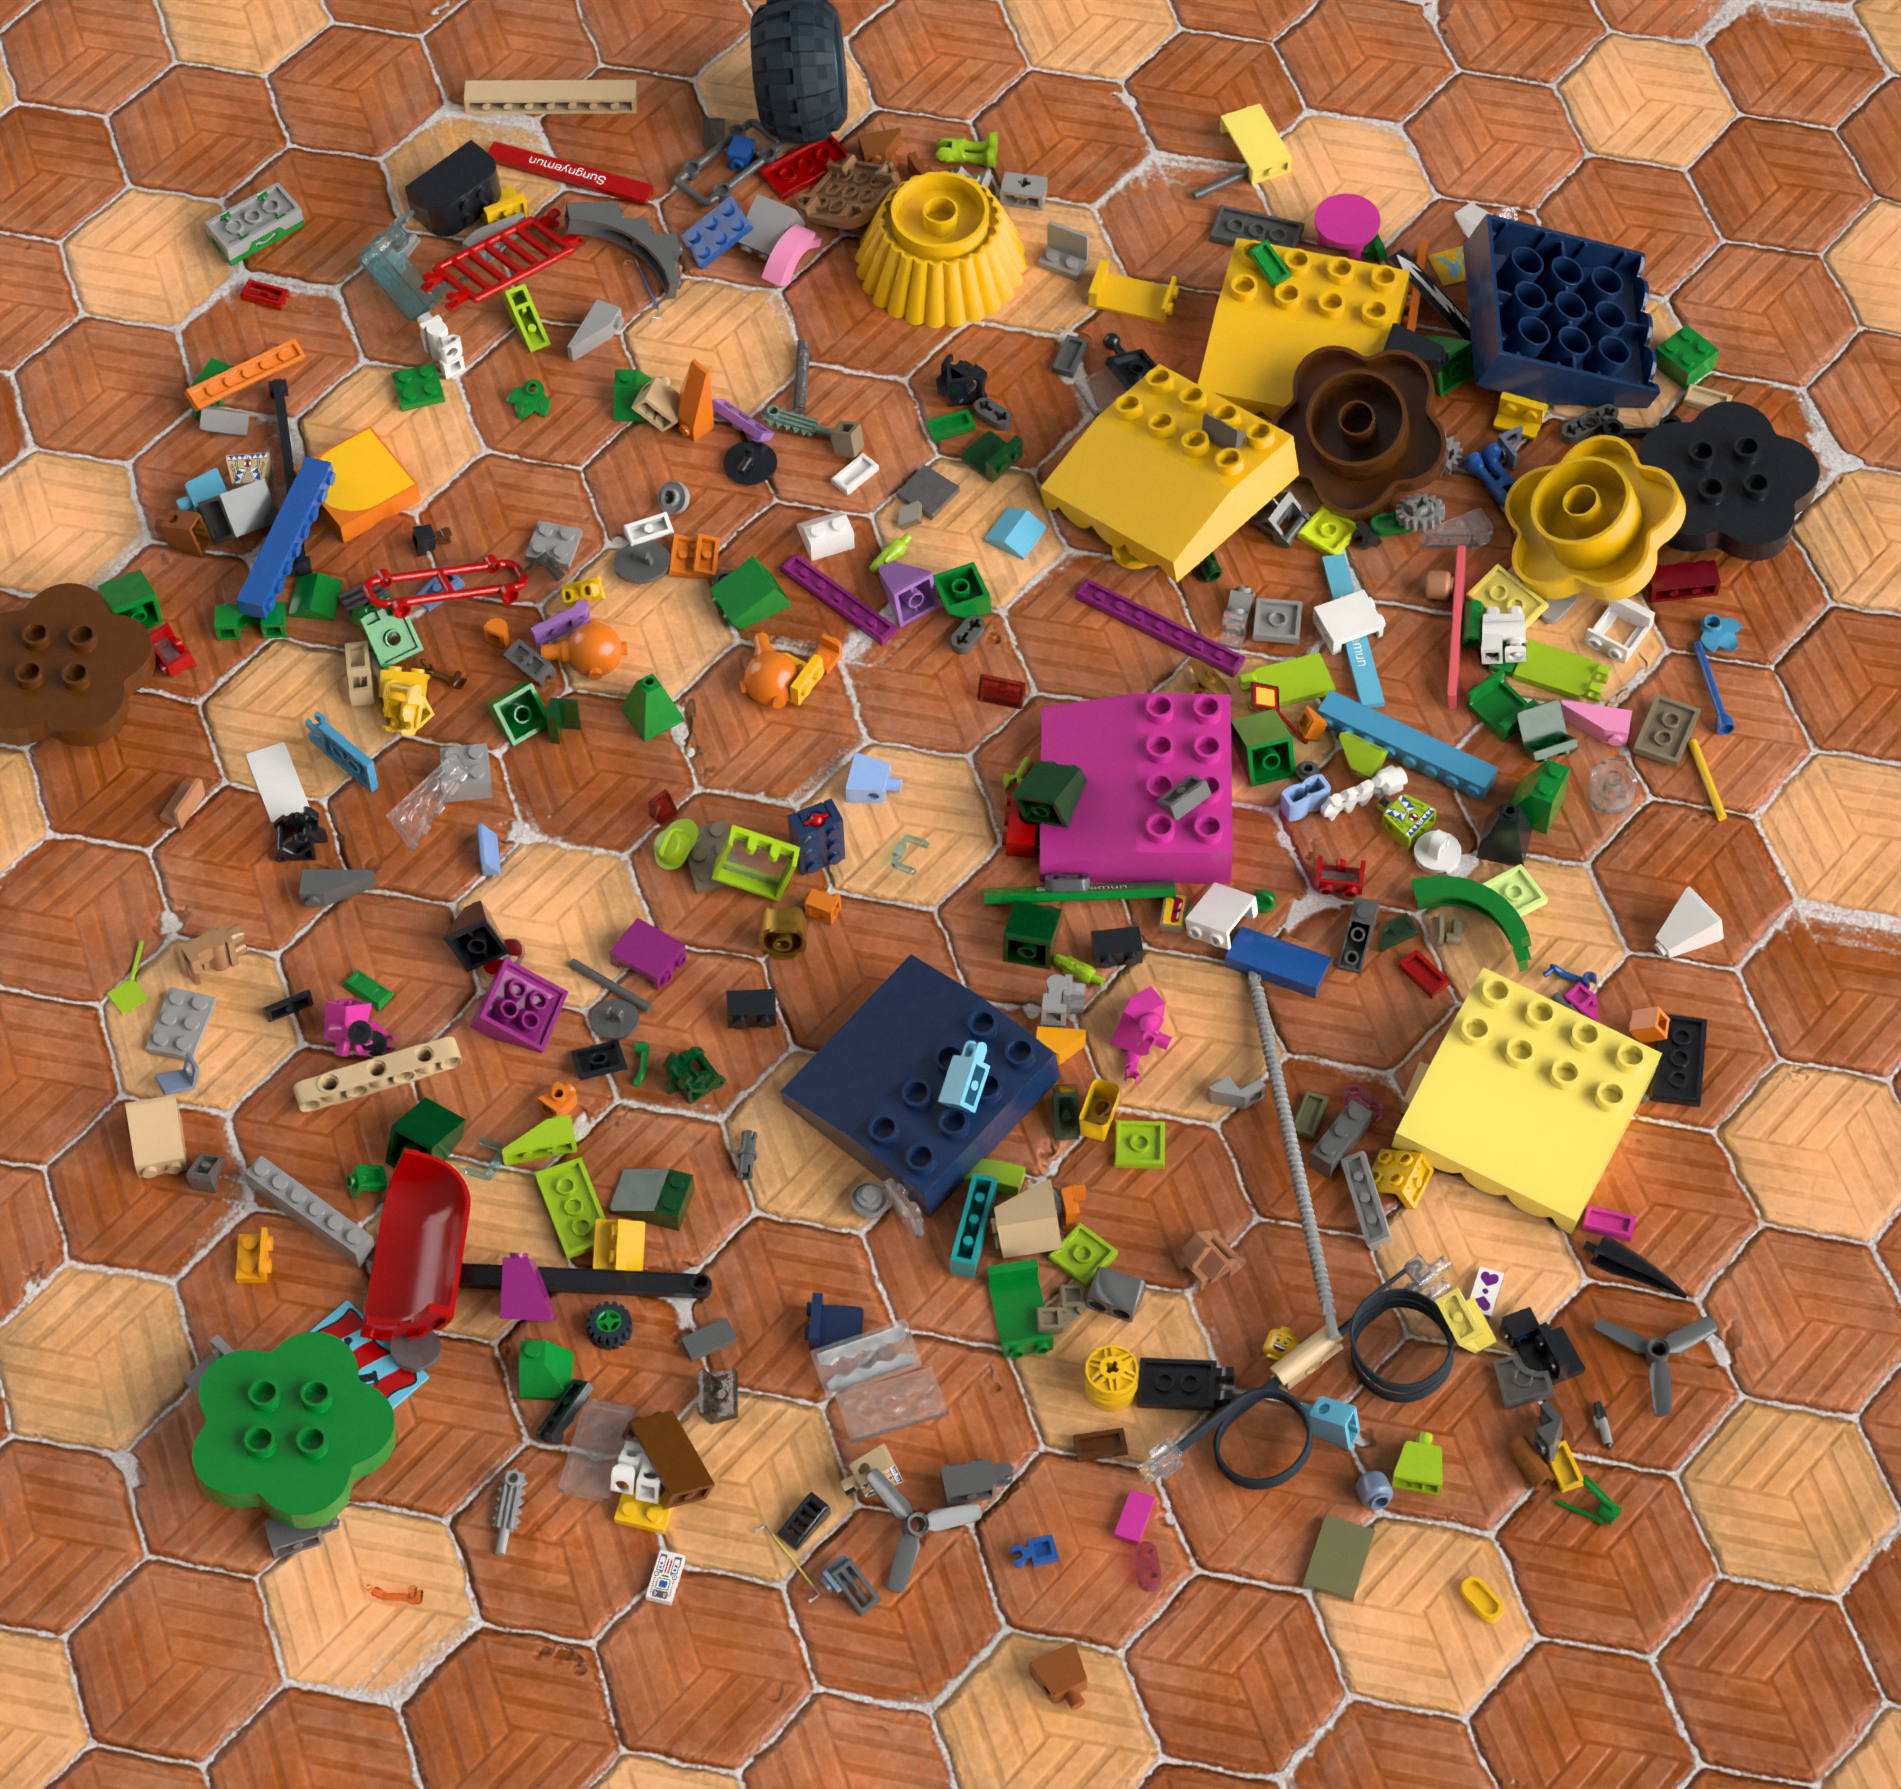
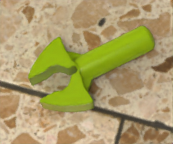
M1030 757L1024 758L1014 775L1004 773L1003 787L1005 793L1010 785L1013 783L1020 784L1033 763Z

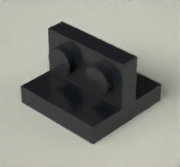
M1547 1322L1537 1325L1534 1338L1521 1342L1516 1346V1350L1526 1367L1536 1371L1548 1370L1552 1385L1585 1372V1366L1562 1326L1551 1330Z

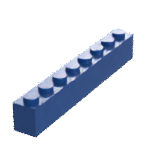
M308 456L305 457L237 598L240 613L266 620L269 612L273 611L275 599L284 588L285 578L291 574L293 562L301 553V545L304 539H307L309 536L312 522L316 521L318 517L319 507L321 503L326 501L327 491L330 485L332 486L335 482L336 474L333 471L331 462Z

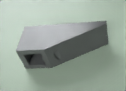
M1355 897L1337 967L1361 973L1381 906L1378 902Z

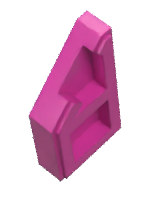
M1578 982L1563 995V998L1569 1005L1572 1004L1580 1014L1599 1022L1597 996L1581 982Z

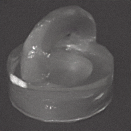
M1502 207L1496 213V216L1515 221L1518 219L1516 211L1511 207Z

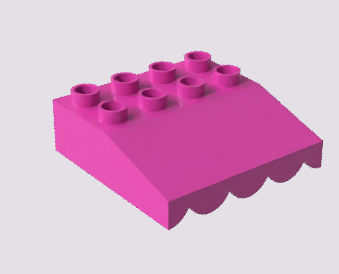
M1134 693L1042 708L1041 761H1054L1062 765H1076L1082 769L1087 782L1068 828L1040 823V882H1045V876L1049 874L1084 873L1090 875V882L1099 883L1174 881V883L1214 884L1215 882L1230 884L1233 856L1230 694ZM1190 775L1206 780L1211 795L1179 820L1173 819L1157 804L1159 798Z

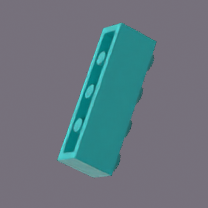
M975 1173L972 1175L950 1258V1274L975 1279L997 1196V1178Z

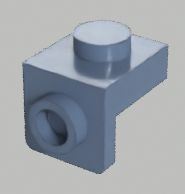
M843 1554L820 1573L823 1577L820 1582L829 1593L834 1591L838 1594L842 1590L830 1573L849 1559L846 1554ZM850 1566L845 1568L853 1580L857 1578ZM842 1573L837 1574L845 1586H847L849 1583Z

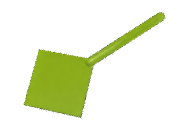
M143 940L139 941L130 979L106 993L122 1015L149 1000L148 996L134 980L144 945Z

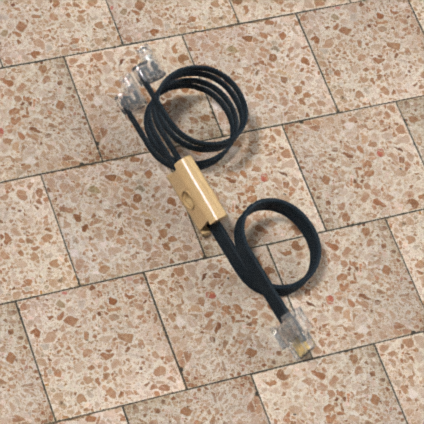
M1417 1253L1403 1265L1404 1269L1367 1296L1357 1307L1353 1317L1338 1327V1340L1332 1341L1329 1339L1327 1325H1324L1269 1368L1273 1373L1270 1376L1271 1380L1262 1387L1251 1389L1236 1397L1177 1444L1167 1436L1149 1450V1459L1137 1467L1140 1474L1139 1478L1146 1486L1150 1485L1160 1476L1163 1480H1166L1185 1465L1180 1460L1183 1455L1182 1452L1219 1424L1214 1435V1455L1220 1471L1228 1480L1238 1486L1253 1490L1273 1488L1288 1481L1301 1470L1308 1460L1312 1449L1313 1436L1311 1421L1306 1410L1296 1398L1287 1392L1342 1350L1344 1347L1340 1342L1343 1340L1342 1336L1350 1331L1351 1360L1354 1371L1362 1384L1372 1393L1388 1401L1409 1403L1421 1400L1435 1392L1445 1382L1451 1371L1454 1342L1453 1333L1435 1300L1442 1297L1452 1288L1444 1277H1441L1430 1287L1428 1285L1452 1267L1449 1260L1444 1255H1441L1429 1265ZM1405 1273L1411 1279L1404 1289H1391L1382 1292ZM1403 1307L1419 1311L1432 1319L1443 1332L1449 1346V1352L1440 1368L1428 1378L1411 1384L1393 1383L1375 1374L1360 1357L1356 1348V1342L1360 1333L1387 1309ZM1370 1380H1372L1374 1383H1376V1384L1379 1385L1380 1387H1382V1388H1384V1389H1387V1390H1389V1391H1392V1392H1388V1391H1385V1390H1383V1389L1377 1387V1386H1376L1375 1384H1373ZM1263 1398L1282 1401L1299 1414L1305 1425L1307 1438L1301 1455L1290 1467L1272 1477L1252 1479L1233 1472L1224 1463L1220 1455V1442L1227 1428Z

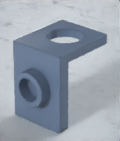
M1521 425L1498 435L1497 444L1502 450L1500 458L1505 460L1512 470L1517 468L1518 453L1511 445L1521 441L1523 431ZM1516 434L1513 439L1507 441L1511 435Z
M189 1052L186 1053L183 1070L158 1074L155 1080L164 1095L194 1090L199 1068Z

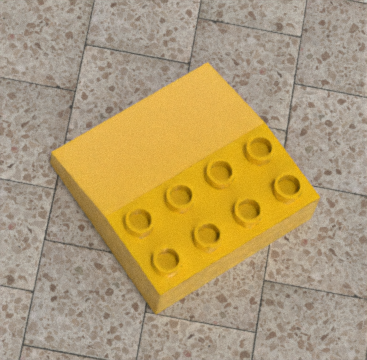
M1236 238L1218 300L1198 385L1252 414L1263 411L1267 417L1273 420L1279 411L1293 400V378L1300 362L1312 351L1321 347L1336 345L1350 348L1368 357L1384 350L1392 324L1397 323L1401 325L1408 295L1409 270L1270 244L1292 275L1289 279L1272 289L1247 253L1261 242Z
M1158 364L1098 415L1040 488L1045 508L1055 510L1059 507L1064 515L1078 527L1089 528L1093 526L1097 534L1108 544L1114 547H1122L1125 544L1132 555L1140 562L1148 566L1159 564L1172 580L1178 582L1266 505L1272 497H1275L1299 475L1293 435ZM1204 413L1213 415L1246 433L1239 450L1236 448H1223L1209 440L1208 434L1202 430Z

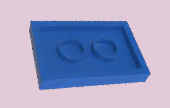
M730 195L684 232L681 238L698 265L704 269L754 228L735 198Z

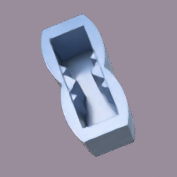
M1322 774L1310 776L1302 784L1289 786L1282 792L1280 810L1288 821L1299 820L1305 817L1308 812L1321 809V806L1330 797L1331 786Z

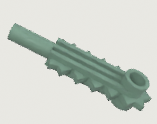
M776 405L767 406V410L761 411L763 415L762 421H765L769 426L784 427L786 431L791 429L794 434L801 432L803 436L808 435L810 437L817 433L831 438V431L833 429L818 425L817 418L812 419L811 416L804 417L803 413L797 415L794 411L787 412L786 408L780 410Z

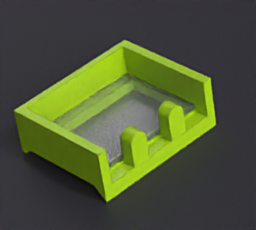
M732 824L730 833L715 860L711 879L779 901L797 866L800 847Z

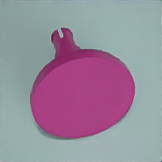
M1337 194L1325 199L1315 212L1314 224L1318 232L1316 242L1322 247L1331 245L1335 248L1348 250V259L1356 260L1357 258V261H1361V251L1365 245L1373 240L1380 228L1378 209L1371 201L1356 194Z

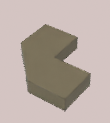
M1084 1284L1059 1285L1060 1307L1036 1308L1038 1334L1064 1333L1085 1312L1086 1297Z

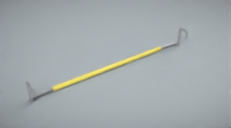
M765 1524L760 1529L754 1530V1532L757 1533L764 1526H766V1528L772 1534L774 1539L781 1546L784 1552L788 1555L791 1561L795 1564V1566L798 1568L801 1574L805 1577L808 1583L815 1589L818 1595L815 1596L813 1599L810 1598L808 1602L811 1603L815 1598L820 1596V1593L814 1587L813 1583L809 1580L806 1574L802 1571L799 1565L795 1562V1560L788 1553L785 1547L781 1544L778 1538L768 1528V1526Z

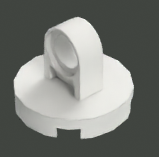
M1440 829L1424 833L1417 839L1414 846L1416 864L1421 870L1431 875H1438V873L1446 872V874L1451 873L1458 867L1461 860V846L1454 836Z

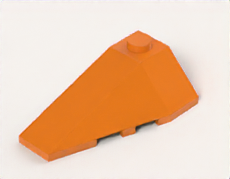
M695 359L691 361L680 389L678 411L679 431L683 436H688L693 442L714 428L710 371Z

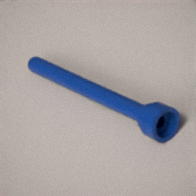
M1697 640L1693 643V648L1717 716L1715 727L1718 734L1726 735L1735 730L1733 718L1725 713L1703 645Z

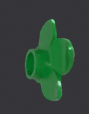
M535 379L527 381L523 387L513 389L507 398V403L515 405V411L520 420L529 416L533 411L542 417H546L550 408V401L544 394L543 384ZM532 387L537 388L534 392H530L529 390Z

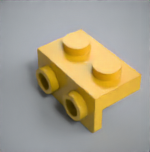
M388 666V670H381L378 697L382 698L386 682L389 679H394L398 683L405 685H420L422 688L421 696L426 698L427 682L430 680V675L424 674V669L411 668L410 672H402V667Z

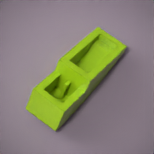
M981 1159L964 1178L962 1185L970 1187L973 1173L997 1178V1191L1015 1197L1019 1194L1023 1185L1026 1167L997 1160Z

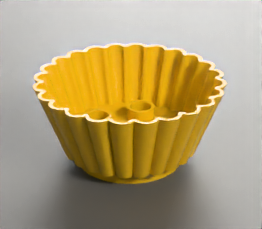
M948 171L926 172L923 175H914L909 181H902L896 189L891 190L860 238V247L855 255V260L859 263L856 275L859 279L864 280L862 284L863 291L868 295H874L872 300L877 307L887 308L888 314L893 318L905 317V320L911 325L925 323L930 328H940L944 324L950 327H959L965 321L979 322L984 318L985 313L994 314L998 312L1001 308V302H1008L1013 299V288L1021 286L1023 283L1021 272L1027 267V262L1023 257L1026 248L1019 238L1018 230L997 198L991 194L985 185H979L976 179L966 178L961 173L954 174Z

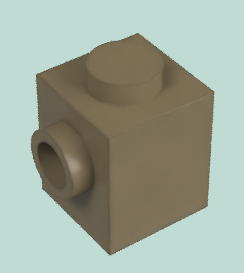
M840 420L831 431V444L835 455L855 458L864 447V440L860 423Z

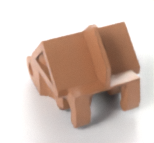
M1214 1229L1211 1232L1201 1231L1194 1234L1182 1250L1184 1255L1180 1257L1178 1267L1182 1272L1186 1271L1188 1267L1197 1276L1196 1286L1200 1291H1203L1208 1281L1213 1283L1222 1276L1231 1277L1245 1265L1246 1259L1243 1256L1239 1257L1220 1237V1232Z

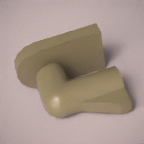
M1440 914L1438 917H1432L1435 946L1441 947L1443 940L1444 943L1455 945L1461 943L1462 934L1467 928L1468 922L1454 919L1451 922V933H1444L1445 915Z

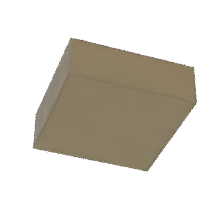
M919 501L899 508L898 526L902 530L922 523V504Z

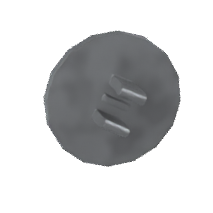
M622 999L604 1001L595 1008L591 1016L593 1030L598 1036L608 1040L626 1038L636 1030L639 1023V1014L635 1006Z

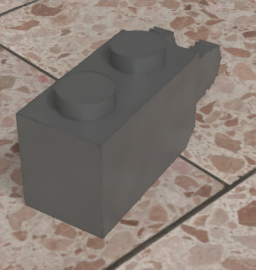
M975 1459L967 1464L959 1465L953 1463L945 1468H940L941 1484L946 1506L950 1507L992 1499L996 1494V1487L1005 1486V1484L1008 1485L1013 1482L1014 1467L1008 1462L992 1464L991 1459Z
M338 1515L324 1525L307 1529L286 1526L272 1517L264 1521L274 1559L320 1546L324 1540L322 1534L340 1527Z

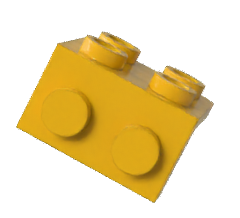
M783 653L789 656L796 665L802 664L803 670L790 686L791 697L788 699L789 702L800 706L824 674L823 657L814 654L807 663L788 653Z

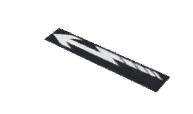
M1403 249L1388 257L1396 268L1410 271L1409 281L1464 340L1471 342L1469 319Z

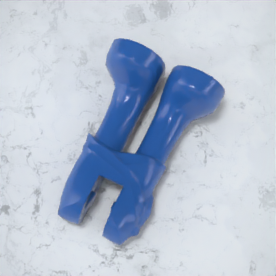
M1492 443L1483 450L1481 455L1478 452L1468 455L1462 465L1466 471L1477 476L1485 484L1486 491L1505 508L1507 492H1509L1516 481L1504 470L1499 462L1502 453L1501 447L1497 443ZM1485 466L1498 478L1497 481L1489 474Z

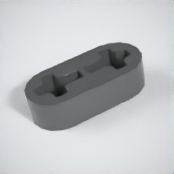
M982 397L975 401L974 415L976 418L998 431H1005L1010 428L1011 413L989 398Z
M977 615L969 616L964 620L951 637V648L955 653L966 654L974 647L984 634V620Z
M1063 873L1045 876V889L1047 891L1077 892L1086 891L1091 888L1090 875Z

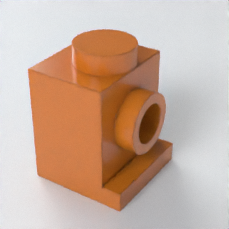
M812 888L811 892H807L803 899L802 905L805 906V916L832 925L841 908V894L836 893L835 896H832L826 891H818Z
M557 1081L543 1096L541 1095L538 1098L540 1111L550 1118L557 1115L566 1116L578 1104L576 1090L568 1082L562 1084Z

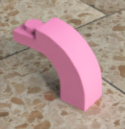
M800 225L792 226L782 235L772 250L762 278L778 286L790 284L793 272L801 256L809 249L820 247L822 238L816 236L814 231Z

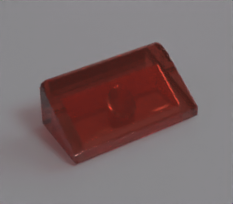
M980 674L977 694L978 701L1015 709L1023 708L1026 697L1025 682Z

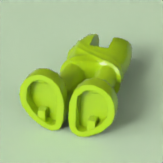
M989 132L986 140L980 142L968 141L966 138H938V149L936 150L935 159L945 163L958 162L965 164V162L983 165L987 168H995L998 132Z

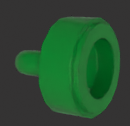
M1266 889L1254 891L1253 895L1256 896L1258 913L1266 914L1271 912L1276 903L1275 895Z

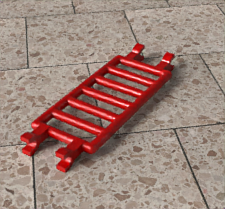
M554 208L546 216L538 220L533 216H529L432 266L433 273L422 275V279L426 282L420 286V289L428 293L436 285L446 281L457 290V292L446 294V298L450 302L445 304V308L452 312L460 304L468 300L475 304L572 255L575 252L573 246L583 245L584 240L580 238L581 234H569L561 238L549 229L550 227L556 228L560 224L556 218L561 216V212ZM532 226L562 250L554 253L524 229ZM513 234L518 235L547 258L541 261L537 260L512 241L509 236ZM501 242L531 266L523 269L495 248L493 244ZM485 250L515 274L507 277L479 256L477 252ZM469 258L499 282L494 285L489 284L461 261ZM453 266L483 289V291L477 294L444 269Z

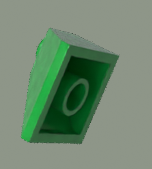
M615 369L614 421L649 422L631 407L641 388L652 380L651 377L639 370Z
M521 1340L519 1398L523 1400H559L572 1381L574 1352L546 1340Z

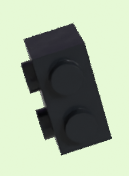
M1139 926L1091 931V949L1095 968L1108 969L1113 966H1134L1138 963H1143V946Z
M775 989L726 991L728 1028L740 1030L746 1027L769 1028L770 1026H777Z

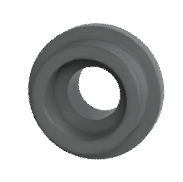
M1303 761L1296 767V776L1301 782H1304L1310 776L1319 774L1318 765L1312 761Z

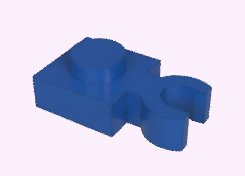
M1052 1534L1027 1540V1547L1025 1548L1020 1545L1010 1548L1011 1555L1020 1554L1022 1558L1014 1560L1015 1568L1023 1567L1028 1561H1032L1033 1567L1058 1562L1059 1559Z

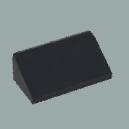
M310 989L262 1009L268 1022H272L312 1006L314 1003Z

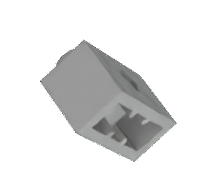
M1005 171L1000 189V204L1002 206L1043 211L1047 195V177Z

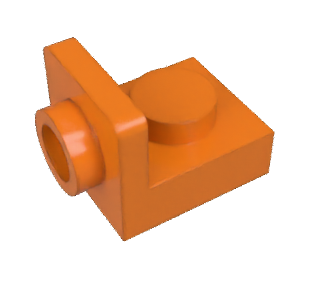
M822 634L820 636V645L807 661L809 662L814 654L823 657L824 674L828 675L842 657L841 642L835 637Z
M1070 1184L1061 1188L1060 1203L1065 1226L1075 1225L1076 1215L1080 1214L1078 1201H1084L1086 1197L1085 1185Z

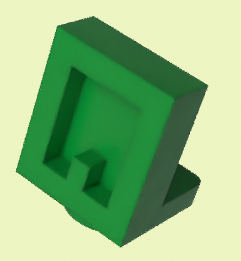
M355 1165L346 1179V1185L350 1189L351 1197L357 1198L361 1191L385 1192L388 1185L384 1166Z

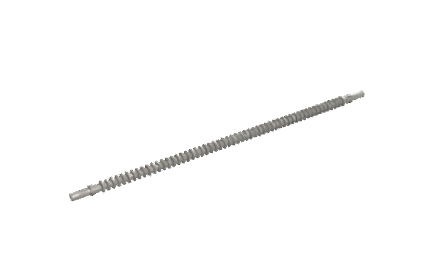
M1249 971L1248 985L1251 987L1249 992L1253 1000L1252 1005L1254 1006V1015L1256 1016L1258 1032L1260 1033L1259 1037L1262 1049L1264 1050L1263 1054L1265 1056L1264 1060L1266 1061L1268 1077L1270 1078L1269 1082L1271 1083L1272 1094L1274 1095V1105L1278 1112L1279 1127L1283 1135L1282 1140L1284 1141L1283 1145L1285 1146L1286 1157L1288 1158L1287 1163L1289 1164L1291 1180L1293 1181L1292 1185L1296 1193L1295 1198L1297 1199L1296 1203L1298 1204L1299 1216L1301 1217L1300 1221L1302 1222L1301 1225L1305 1234L1304 1239L1306 1240L1305 1243L1309 1252L1308 1257L1310 1258V1264H1312L1311 1269L1313 1270L1312 1275L1314 1276L1313 1279L1317 1288L1316 1293L1318 1294L1319 1305L1323 1307L1322 1317L1326 1321L1329 1339L1334 1341L1339 1339L1335 1319L1337 1313L1333 1307L1332 1288L1328 1280V1270L1324 1262L1325 1257L1323 1256L1321 1240L1319 1239L1320 1235L1316 1226L1317 1222L1315 1221L1316 1218L1312 1209L1313 1204L1311 1203L1312 1200L1308 1191L1309 1186L1307 1185L1305 1169L1303 1168L1304 1164L1300 1156L1301 1151L1299 1150L1300 1146L1298 1145L1297 1134L1295 1133L1296 1128L1294 1127L1292 1111L1290 1110L1291 1106L1289 1105L1288 1094L1286 1093V1084L1282 1076L1283 1071L1281 1070L1282 1066L1280 1065L1278 1049L1276 1048L1277 1044L1275 1043L1274 1032L1272 1031V1022L1269 1010L1267 1009V999L1265 998L1264 988L1261 986V975Z

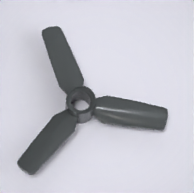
M1706 1316L1669 1334L1666 1339L1656 1337L1650 1341L1603 1318H1599L1595 1322L1594 1330L1635 1353L1645 1354V1362L1650 1367L1648 1376L1653 1413L1656 1417H1664L1670 1415L1672 1411L1670 1369L1667 1365L1669 1355H1679L1714 1334L1717 1331V1326L1710 1316ZM1653 1351H1659V1352H1661L1663 1355H1661V1356L1655 1355V1354L1653 1353Z
M872 1469L866 1476V1481L896 1518L901 1520L900 1529L904 1535L898 1540L887 1582V1589L892 1592L903 1593L905 1591L920 1548L919 1536L924 1535L928 1530L940 1531L981 1519V1509L978 1503L932 1510L926 1515L921 1512L913 1513L910 1503L879 1469ZM913 1518L919 1522L917 1532L913 1531L910 1526Z

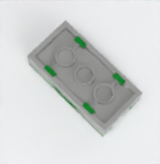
M279 182L204 222L208 240L230 266L305 226L301 207Z

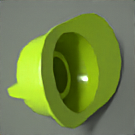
M690 819L676 820L666 830L661 831L656 836L654 851L655 861L658 866L664 870H674L685 862L699 835L695 822Z

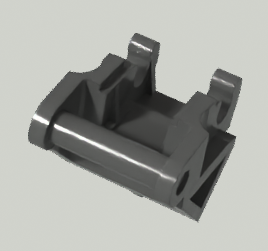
M1290 491L1272 497L1266 505L1248 520V524L1251 527L1254 524L1260 527L1261 532L1272 537L1273 543L1288 549L1292 545V539L1302 526L1310 520V516L1302 510V506ZM1295 519L1296 521L1286 534L1283 535V531L1279 527L1284 520Z

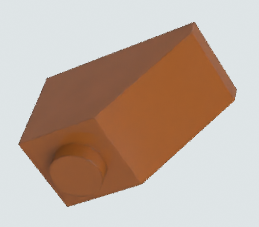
M900 127L859 135L858 145L862 161L882 165L886 160H890L901 146Z

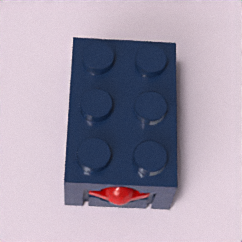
M832 798L825 800L824 803L820 802L797 811L798 813L788 815L789 843L800 847L797 868L802 876L808 873H815L828 865L838 864L841 860L845 859L843 819Z

